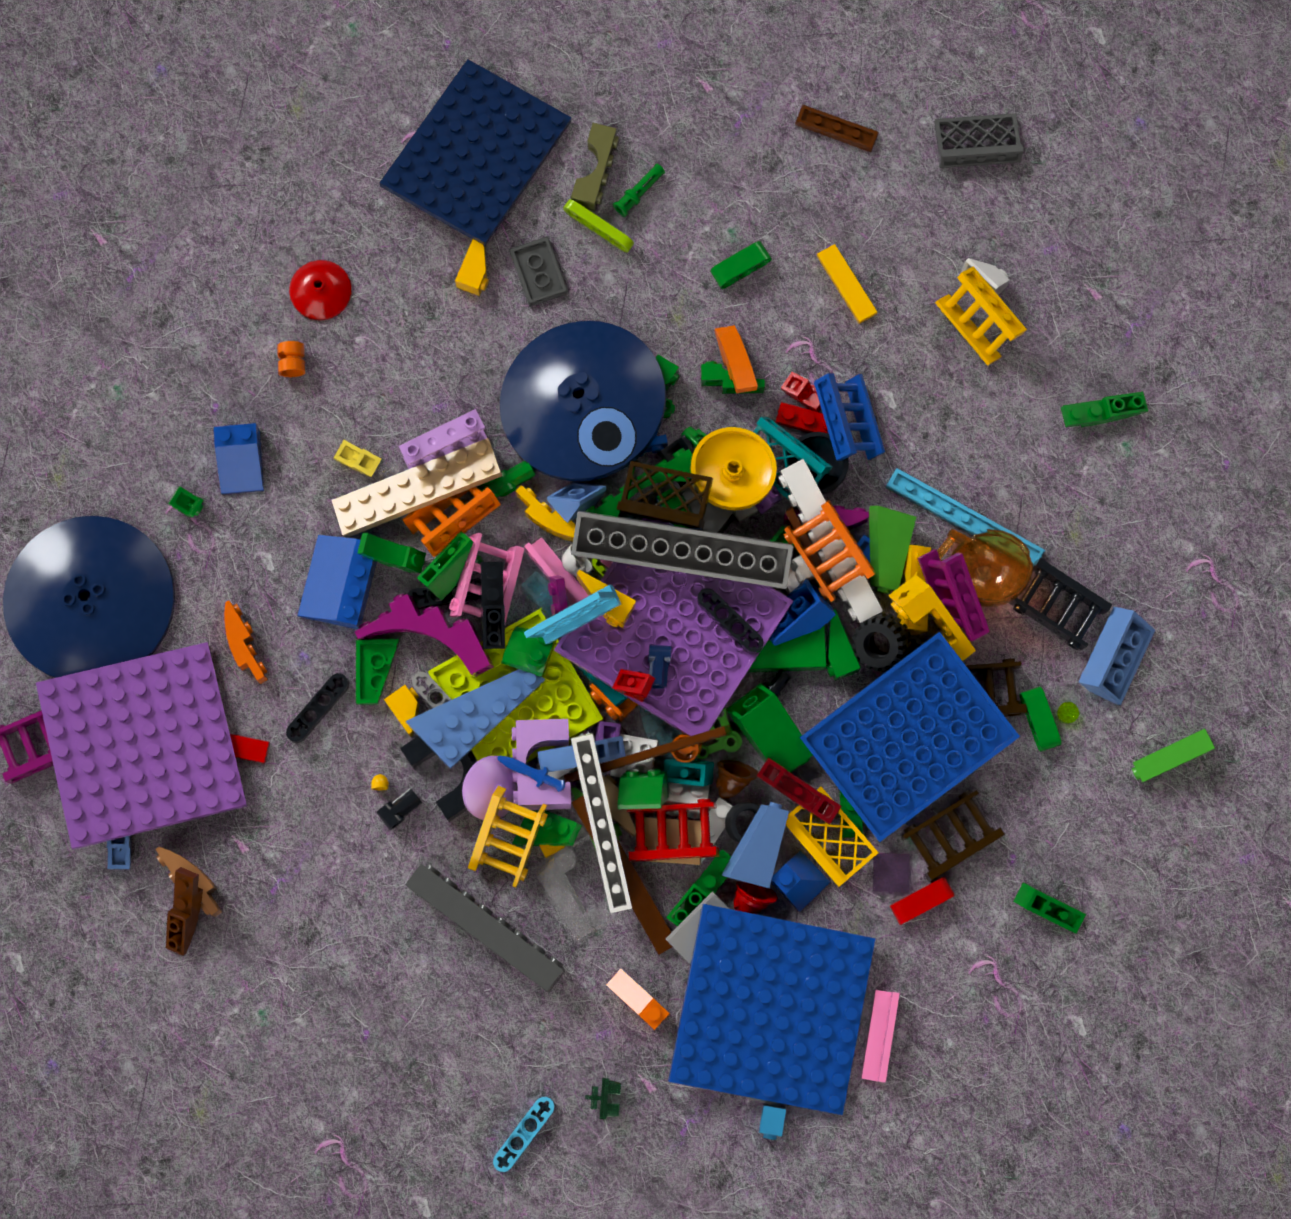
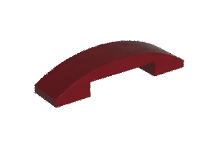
M770 758L766 760L756 775L765 783L829 825L842 807Z

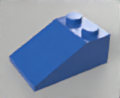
M257 424L214 427V444L221 494L264 491L260 429Z
M805 579L787 596L793 600V603L771 635L770 640L776 646L821 629L836 615L827 599L823 598L819 589L808 579Z

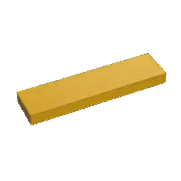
M834 244L817 253V258L858 324L877 315L875 307L836 245Z

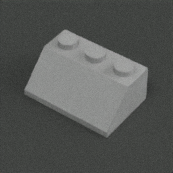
M713 892L666 938L668 943L689 965H691L702 904L729 909Z

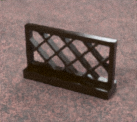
M631 461L622 499L618 502L617 510L624 514L703 530L705 524L703 520L713 478ZM635 467L642 468L646 473V476L639 481H636L633 476ZM662 472L667 480L657 486L652 476ZM679 476L684 477L687 484L677 490L672 481ZM649 479L654 488L644 494L639 485ZM699 480L706 481L705 490L697 494L692 485ZM670 483L675 492L664 498L659 489ZM637 487L642 496L635 501L628 500L629 491ZM690 487L695 496L684 502L679 493ZM657 491L662 500L652 505L647 497ZM677 495L682 505L676 509H671L667 501ZM698 500L701 505L699 514L691 513L687 506Z

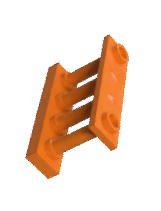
M477 487L413 511L402 520L412 534L420 531L425 536L421 539V542L429 553L435 557L460 531L466 533L501 504L488 487L482 492ZM469 491L475 498L464 505L459 498ZM453 504L458 511L448 518L443 511ZM436 517L441 524L431 531L426 524Z
M828 500L821 505L823 510L820 511L819 515L793 531L790 526H787L784 529L786 532L784 537L789 544H794L820 584L821 588H819V591L825 600L829 598L830 602H832L836 598L833 594L834 591L860 575H865L869 579L876 572L832 503ZM831 521L834 526L832 532L804 549L798 538L822 522ZM842 539L846 545L843 547L844 550L816 567L809 556L834 540ZM854 557L858 563L855 565L856 568L827 585L821 574L846 558Z

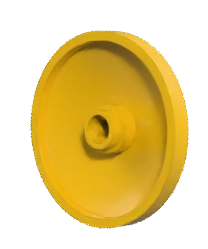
M738 427L721 428L706 435L696 446L690 466L691 473L713 478L708 502L726 510H743L760 503L771 491L777 471L775 456L766 441L756 433ZM699 480L694 484L698 493L705 490L706 481Z

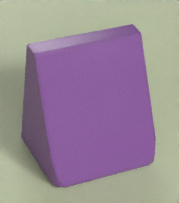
M599 721L596 724L595 741L620 736L621 723Z

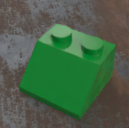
M638 769L627 770L620 777L617 808H662L669 797L667 771L661 772L660 769H649L647 772H639Z

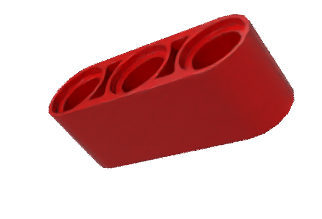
M944 876L890 905V908L899 925H902L951 899L955 894Z

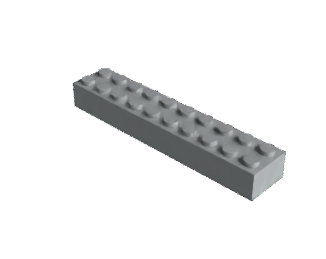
M578 511L571 555L786 589L793 545Z

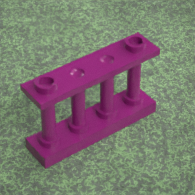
M934 549L917 558L926 583L933 589L958 626L964 628L967 639L974 641L989 633L990 631L963 554L956 553L941 561L937 549Z
M42 710L9 725H0V746L9 766L7 768L8 771L2 773L5 782L13 784L54 766ZM37 722L49 748L48 754L41 757L37 755L26 728ZM16 731L19 732L29 757L28 762L23 765L17 764L6 737Z

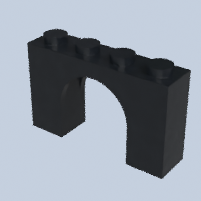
M419 736L400 748L413 769L436 755ZM467 754L460 760L463 766V777L460 784L436 801L448 822L467 811L462 796L463 782L470 768L477 762L475 758L470 760Z

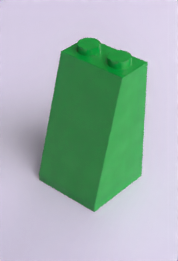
M757 685L726 709L764 763L770 758L792 773L795 768L807 763L810 757L813 756L800 739L802 736L801 732L777 696L763 685Z

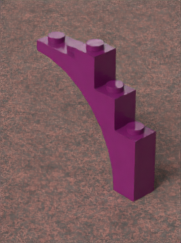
M400 594L393 598V602L389 603L392 612H383L378 615L377 620L364 622L359 626L360 629L354 631L359 640H369L379 635L394 632H412L427 635L451 648L474 677L494 668L470 620L460 619L454 622L453 627H451L443 610L438 606L426 608L421 615L413 597L408 594Z

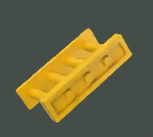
M973 266L961 272L957 277L962 283L959 289L952 296L948 294L938 299L935 304L967 340L980 358L987 365H990L1002 357L997 349L1007 339L1012 341L1023 335L1027 329ZM968 291L975 301L964 312L957 302ZM982 307L989 316L977 328L970 318ZM995 322L1002 333L991 344L983 334Z
M498 786L492 794L468 869L476 871L480 864H487L514 875L515 879L512 886L516 888L520 880L524 882L529 869L525 867L539 827H543L548 814L545 813L547 805L543 804L537 813L507 801V798L504 797L506 788ZM499 809H506L535 821L532 830H527L500 819L501 816H498ZM498 827L528 839L525 849L495 838L491 834L492 829ZM491 845L521 857L519 868L488 856V853L485 852L486 847Z

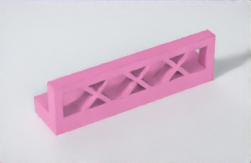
M542 537L532 545L527 543L524 546L525 552L549 582L550 576L559 575L564 578L569 606L588 597L580 583L564 569L562 561Z
M875 990L861 1079L886 1083L900 993Z

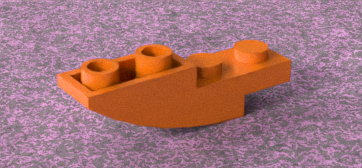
M228 600L225 602L224 620L226 636L232 655L242 671L249 667L256 680L262 684L268 680L265 675L268 671L262 661L258 663L254 657L257 653L250 643L254 640L251 635L254 631L248 621L244 623L240 616L243 615V612L238 604L233 605Z

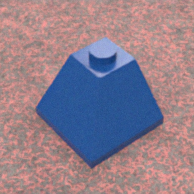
M800 850L772 876L771 883L800 912L830 881Z

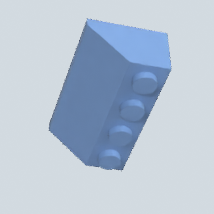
M1113 607L1096 646L1090 655L1089 661L1081 674L1079 683L1088 691L1121 706L1155 629L1135 611Z

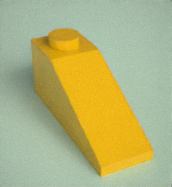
M472 239L455 283L457 288L480 296L482 290H486L489 279H487L485 246Z
M581 570L577 572V580L588 596L608 586ZM615 589L621 605L602 616L611 626L623 628L635 608L636 600Z

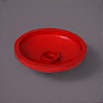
M316 260L303 265L296 271L290 282L289 294L292 304L300 314L313 320H327L339 315L347 307L352 294V286L347 273L342 267L331 261ZM317 283H322L321 287H315Z

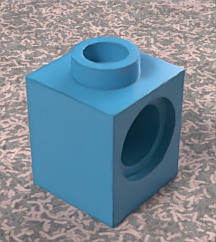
M763 1105L759 1133H764L763 1138L776 1140L777 1136L782 1137L786 1109Z

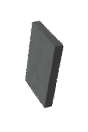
M548 236L509 249L529 307L568 294Z

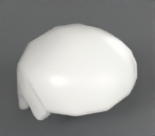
M571 544L562 556L564 569L576 577L578 570L589 574L593 569L591 562L587 557L571 555Z

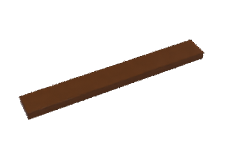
M730 725L722 726L600 764L601 772L605 773L731 734L732 730ZM576 771L564 775L565 782L579 781V772Z
M584 795L571 803L594 842ZM617 839L632 909L658 955L672 948L666 940L671 931Z

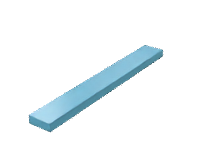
M896 468L886 485V488L1030 568L1045 552L1039 546Z

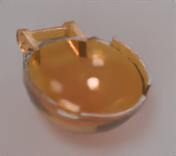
M951 529L947 534V539L937 550L941 560L954 542L959 544L951 556L956 553L963 554L981 607H999L1010 603L1026 589L1031 578L1033 563L1029 555V549L1020 539L1005 531L987 529V533L975 534L969 538Z

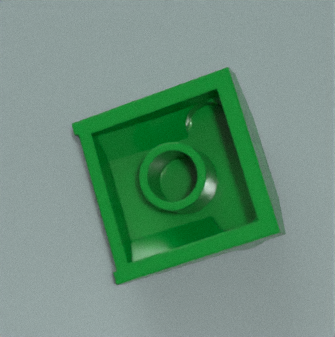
M516 626L508 641L501 663L542 677L557 640L546 644L543 637L526 638L524 632L529 629Z

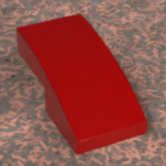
M791 372L781 386V390L804 406L819 412L821 406L815 386L810 384L808 379Z

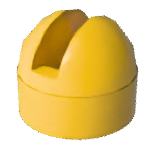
M382 774L375 775L371 781V789L377 791L388 790L389 782L387 777Z

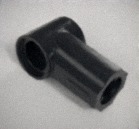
M410 788L393 802L390 801L377 811V815L387 828L392 830L402 823L405 817L420 806L422 802Z

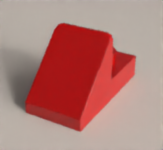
M620 669L612 689L643 702L651 690L655 678L650 674Z

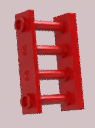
M698 799V803L663 805L662 808L627 809L628 813L635 814L637 845L634 848L635 851H629V861L719 857V848L713 846V843L710 841L709 809H716L717 804L711 802V799ZM687 810H700L702 838L700 847L691 848V844H689ZM678 811L680 834L678 849H669V845H667L665 812ZM657 812L658 846H656V850H648V847H645L644 813Z

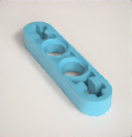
M541 1097L533 1104L495 1155L493 1165L496 1170L506 1172L513 1167L552 1115L555 1105L551 1098ZM548 1101L550 1103L548 1106L550 1111H544L541 1114V1117H544V1120L541 1122L537 1116L531 1113L533 1110L538 1113L541 1108L539 1103ZM529 1118H533L537 1122V1128L533 1132L527 1131L524 1126L525 1121ZM514 1137H520L524 1142L520 1150H515L511 1146V1140ZM507 1146V1148L512 1153L517 1154V1156L513 1158V1156L511 1155L507 1160L509 1166L507 1167L504 1165L501 1168L499 1167L500 1161L498 1160V1157L500 1156L503 1158L508 1153L507 1151H504L505 1147Z

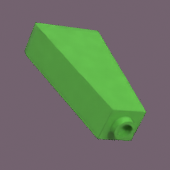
M870 506V564L876 572L875 575L870 577L871 586L878 587V592L890 594V591H895L900 586L916 516L882 506Z
M1203 729L1133 762L1135 767L1131 769L1137 780L1141 779L1142 782H1145L1216 748L1206 729Z

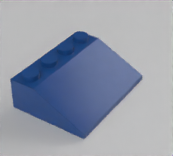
M318 535L298 617L357 630L360 629L359 626L362 624L377 564L376 561L357 554L360 539Z

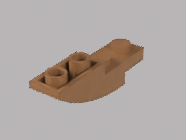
M161 847L155 849L159 854L156 858L163 867L167 866L171 873L168 875L173 883H175V871L180 867L199 874L198 887L203 889L201 908L206 915L211 914V916L216 917L222 913V910L211 895V893L217 890V887L201 869L186 858Z

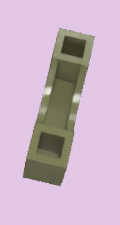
M592 123L587 144L588 150L596 156L598 164L590 175L576 178L571 195L572 200L586 209L595 211L597 204L601 205L603 199L602 186L607 185L609 174L606 172L608 167H612L614 155H612L613 148L617 149L620 137L617 136V128Z

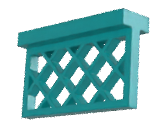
M760 417L756 423L757 427L753 432L757 435L760 431L766 434L767 443L772 452L773 445H780L783 448L784 456L777 457L775 460L784 459L785 468L789 466L788 458L795 457L799 461L804 459L809 470L817 474L815 478L817 485L824 475L828 474L832 469L830 464L769 417ZM778 472L776 473L773 485L778 489L779 493L789 500L790 492L785 490L788 488L778 485L777 475H780Z

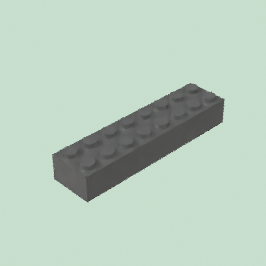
M422 864L419 865L405 884L409 889L550 993L565 972L561 969L563 964L553 956L550 959L545 957V950L535 943L532 946L526 942L528 938L517 929L513 933L509 930L511 926L499 916L497 919L491 916L493 912L482 903L477 906L473 903L476 900L465 890L461 893L457 891L458 886L447 877L444 880L439 877L441 873L430 864L426 867Z

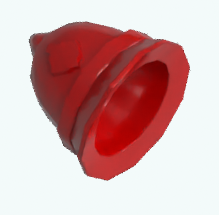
M743 881L736 883L737 890L733 904L734 909L737 911L759 914L768 905L778 900L776 892L770 888Z

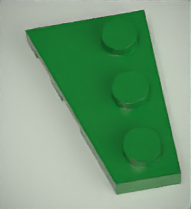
M399 639L356 640L357 705L379 704L400 641Z
M545 810L548 816L544 826L539 827L533 846H573L582 825ZM524 817L520 827L531 831L535 821ZM516 835L512 844L517 847H523V845H527L528 839Z

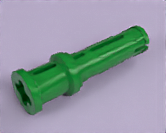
M656 163L632 189L626 190L624 192L625 195L618 202L612 204L615 211L622 217H626L628 211L634 205L640 203V198L665 174L663 167Z

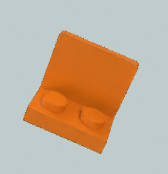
M593 683L589 686L591 691L590 697L599 706L603 704L606 707V713L614 721L618 719L622 722L638 706V704L627 698L616 707Z

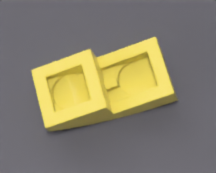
M343 440L333 458L369 477H372L381 461V458L365 449L362 450L346 440Z

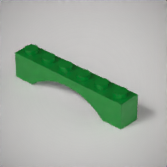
M682 448L672 454L674 459L668 463L664 459L655 465L691 473L690 466L693 454L690 449L685 451ZM644 472L643 474L638 476L637 479H642L646 476V473ZM662 472L652 476L655 484L667 480ZM679 476V477H677L676 479L673 480V481L686 482V480L684 479V477H681V476ZM648 479L639 486L642 490L653 484ZM624 486L619 489L621 493L613 497L610 494L601 500L603 505L595 508L593 505L584 512L618 517L620 511L617 510L618 502L622 499ZM637 487L629 491L628 500L639 492Z

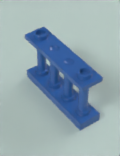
M828 373L815 380L814 385L836 460H844L856 454L857 451H865L868 460L885 453L863 375L858 374L845 383H837L834 373ZM839 392H848L851 403H842ZM845 411H853L857 423H848ZM851 431H859L862 442H854Z

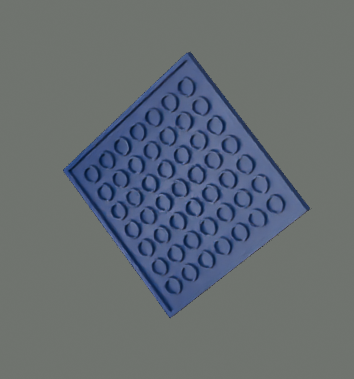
M702 904L668 1081L843 1115L876 938Z

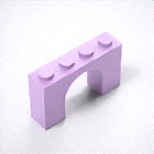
M568 719L516 720V727H512V741L516 740L517 748H512V758L526 764L529 756L538 748L545 746H569ZM513 771V783L518 784V791H513L515 804L530 810H540L543 804L547 805L546 810L571 809L570 782H565L564 790L558 792L556 788L545 783L537 787V782L533 778Z

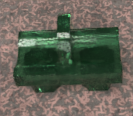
M602 1078L601 1096H598L599 1087L592 1086L591 1095H585V1099L591 1100L590 1109H597L598 1100L601 1101L599 1119L619 1116L620 1104L608 1103V1094L620 1095L621 1083L610 1081L609 1078Z

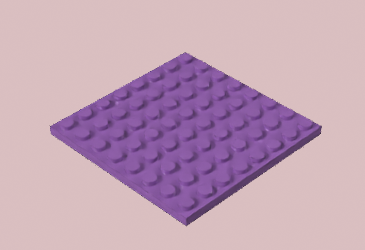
M642 518L641 520L653 523L672 525L667 522L657 521L648 518ZM613 562L600 581L607 585H613L614 589L636 600L635 608L624 627L611 626L601 615L563 636L554 648V651L612 688L620 669L645 674L649 673L648 655L650 644L671 646L667 688H651L643 702L629 696L626 697L683 734L693 736L711 729L760 654V652L754 655L747 653L698 605L697 598L699 592L705 588L714 590L763 638V648L790 608L793 600L771 586ZM702 595L704 597L703 602H710L712 604V608L710 610L713 611V609L716 605L719 604V602H716V604L714 605L711 602V595ZM723 608L716 612L720 619H726L729 616L728 611ZM736 623L732 626V631L735 634H741L744 632V627ZM747 632L745 637H743L741 640L744 641L745 638H747L750 641V648H752L753 646L758 648V641H751L748 638V635L751 633Z
M208 642L36 682L71 848L73 850L247 806Z

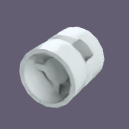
M801 555L791 560L787 588L785 589L789 594L805 579L809 581L815 579Z

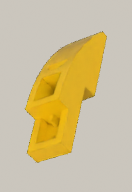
M521 485L515 491L516 496L528 507L525 510V515L529 520L546 532L573 542L576 525L574 522L570 521L567 523L556 510L551 513L552 509L545 502L540 503L536 499L537 495L530 488L525 489Z

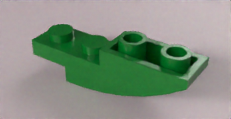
M1142 391L1108 396L1102 400L1063 405L1061 412L1066 428L1081 426L1082 428L1137 416L1148 412V408Z
M722 849L719 852V857L714 858L666 918L678 927L711 892L715 894L728 878L722 876V873L731 856Z

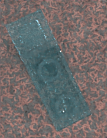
M536 571L521 584V590L541 609L547 618L553 616L551 612L553 599L548 591V582Z

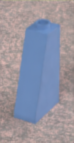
M770 802L769 805L761 804L726 865L722 876L770 888L789 811L782 809L783 805Z

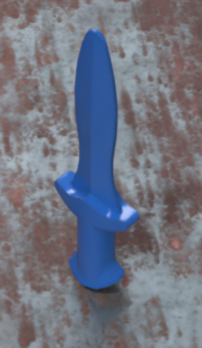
M497 757L503 765L511 770L533 778L537 782V787L545 783L556 788L558 792L565 788V780H558L547 775V767H544L543 770H538L511 757Z

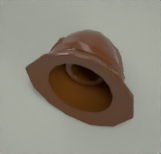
M721 760L717 762L718 776L716 787L719 796L723 799H730L738 795L751 781L757 778L758 771L748 764L739 761Z

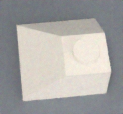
M970 258L965 261L961 272L974 266L997 295L1008 286L1010 280L1002 269Z

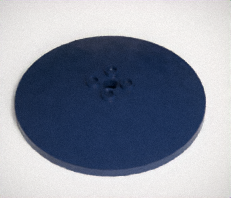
M82 516L67 519L48 527L36 535L22 549L13 562L3 593L5 624L14 645L29 663L54 678L151 656L166 636L175 607V588L172 573L159 548L144 533L132 525L102 516ZM83 591L90 592V598L87 601L80 600V594Z

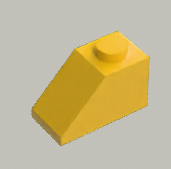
M404 685L385 698L384 701L409 736L412 737L415 732L405 721L418 716L420 705L417 699L420 697L413 687L408 689Z

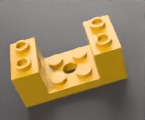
M914 575L888 595L892 600L891 607L904 620L909 619L912 623H916L927 613L932 614L935 618V624L940 629L938 632L943 635L962 661L976 651L930 585L917 575Z

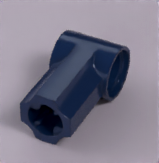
M649 645L648 664L650 666L648 674L655 678L651 687L653 689L667 688L671 646Z

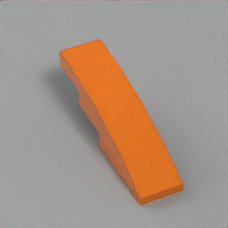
M735 325L715 328L714 331L724 366H727L730 380H733L736 394L757 390L758 385L749 357Z

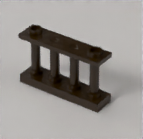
M1014 658L1003 659L1002 663L966 665L971 673L984 672L986 693L1005 717L1024 716L1027 713L1026 704H1020V701H1017L1014 669H1019L1022 666L1021 661L1015 662ZM1005 670L1009 702H1007V705L998 706L995 699L993 671Z
M967 790L958 796L960 799L958 802L916 827L915 824H912L903 830L905 834L901 839L904 841L910 837L928 865L927 869L929 872L924 874L928 882L1005 835L1001 827L995 830L989 826L972 798L979 794L977 790L972 793L970 790ZM964 803L983 831L982 835L984 838L976 841L975 838L972 839L954 809ZM946 814L965 843L964 847L966 849L959 853L952 848L936 820ZM929 826L946 853L945 857L947 860L942 864L934 860L917 833Z

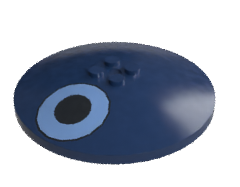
M577 321L563 324L544 332L523 348L511 364L505 376L500 394L502 426L514 450L535 470L552 478L565 481L597 480L615 474L629 466L631 461L637 460L651 445L661 427L666 408V385L663 373L651 350L631 332L619 326L600 321ZM583 390L585 394L582 398H574L576 391Z

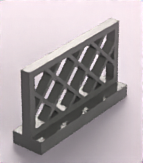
M1016 113L935 119L934 121L939 153V168L1021 162L1023 145L1020 142ZM1003 121H1012V127L1009 130L1000 124ZM984 122H988L991 125H993V127L989 131H987L980 125ZM962 124H969L973 128L967 133L960 126ZM948 125L952 130L946 134L940 130V126ZM996 128L1004 133L1000 139L991 134ZM975 130L984 135L979 141L971 136ZM955 131L964 136L959 142L951 137ZM1010 137L1015 141V145H1007L1003 141ZM989 138L996 144L987 147L983 142ZM968 139L975 146L973 148H966L962 144ZM946 141L955 146L953 149L943 150V144Z

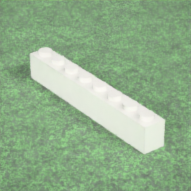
M804 459L779 471L781 476L778 479L783 488H788L790 492L788 498L792 506L798 507L800 511L798 517L802 525L819 515L820 511L823 510L821 505L826 501ZM824 521L810 530L808 536L812 544L832 532L834 526L831 521ZM836 539L820 549L818 555L822 563L843 551V547L846 546L842 539ZM848 557L830 568L828 575L832 582L855 569V565L858 563L854 557ZM858 576L838 590L842 601H847L850 609L847 611L853 621L857 620L858 623H861L883 611L865 576Z
M593 733L571 738L610 913L632 909Z

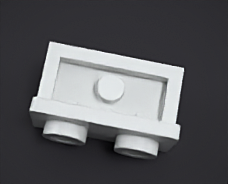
M668 782L669 797L664 805L698 803V799H708L709 786ZM687 810V817L701 819L700 810ZM678 811L665 812L671 816H679Z

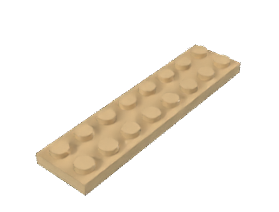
M486 438L332 500L342 535L348 538L502 476L491 442L489 438Z

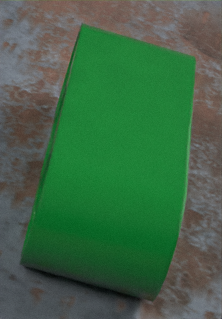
M757 241L718 263L710 272L720 288L725 289L764 267L772 258L762 242Z
M1036 687L1019 693L1021 704H1026L1027 713L1025 715L1038 750L1042 752L1061 746V738L1042 687Z

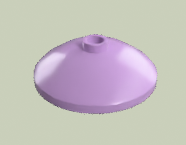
M487 756L477 761L470 768L463 782L462 796L464 804L473 816L484 820L492 794L498 786L506 788L504 797L514 803L513 791H518V784L513 783V770L503 765L497 759L498 756ZM499 809L498 816L502 818L510 811Z

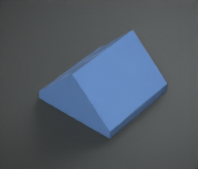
M573 482L548 496L547 501L568 523L577 518L578 511H586L593 505L595 506L607 489L606 486Z

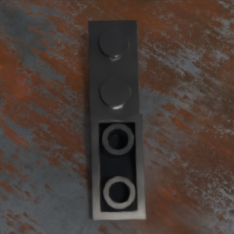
M503 561L480 562L483 649H505Z

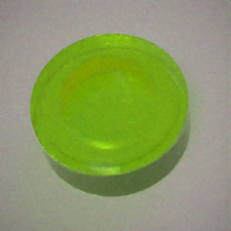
M1064 702L1057 709V718L1064 724H1071L1078 719L1079 709L1072 702Z

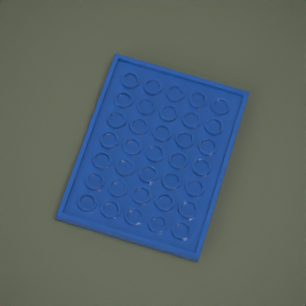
M938 632L804 733L800 739L877 840L881 842L1020 736L943 635Z

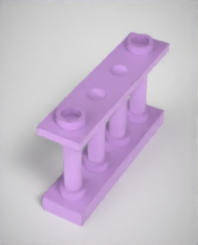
M476 409L400 445L399 449L408 469H411L486 439L487 436L483 430L485 426Z

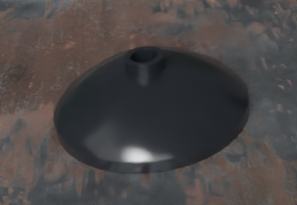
M811 432L798 438L797 440L832 466L829 473L825 474L817 485L821 493L826 494L835 490L847 475L849 457L840 461L836 460L828 433ZM795 457L788 458L789 466L799 461ZM810 470V472H811V474H812V476H813V478H814V480H815V478L817 477V474H816L815 472H813L812 470Z

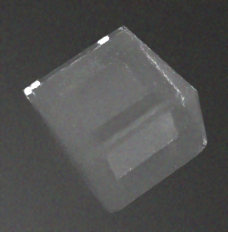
M398 462L377 466L380 481L400 473Z

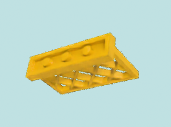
M822 787L817 789V791L832 799ZM800 805L788 814L786 822L788 829L838 887L879 853L841 809L838 811L841 816V825H829L826 822L825 824L812 823V813H810V823L800 822L795 817L796 813L804 809ZM843 819L847 822L849 826L843 825ZM803 825H809V832ZM812 826L825 827L824 839H814L811 835ZM827 827L840 828L839 841L826 840ZM843 828L853 829L855 832V842L842 841ZM858 836L863 842H857ZM818 842H824L823 848ZM826 842L839 843L838 856H829L826 853ZM842 843L855 844L854 857L841 856ZM857 845H866L872 853L866 858H856ZM832 858L838 859V865L832 860ZM840 859L854 860L853 870L847 875L840 869ZM856 860H861L862 862L856 866Z

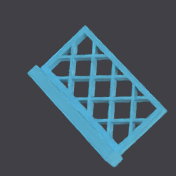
M608 585L530 628L524 634L526 638L543 637L545 643L550 644L620 606L621 602L613 585Z

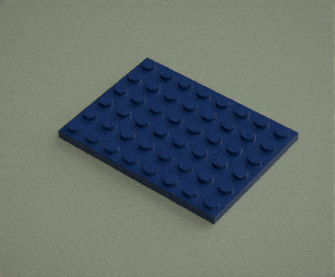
M467 59L379 182L380 187L486 246L567 129L572 117Z

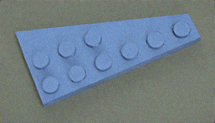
M518 669L405 721V723L451 769L533 693L545 679Z

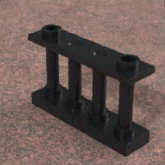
M1042 558L1036 560L1031 567L1035 571V577L1021 599L1015 597L1009 604L1014 606L1013 610L1021 615L1026 614L1066 640L1067 645L1075 650L1086 648L1088 643L1082 640L1096 615L1107 613L1112 604ZM1043 579H1048L1053 583L1054 587L1038 611L1028 605ZM1065 590L1071 594L1072 599L1056 623L1046 615L1060 592ZM1083 602L1089 606V612L1076 633L1073 634L1064 627L1077 605Z

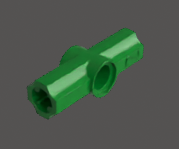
M522 461L509 470H502L501 477L486 482L477 488L482 492L488 487L496 498L504 497L515 491L517 486L535 477V473L529 463Z

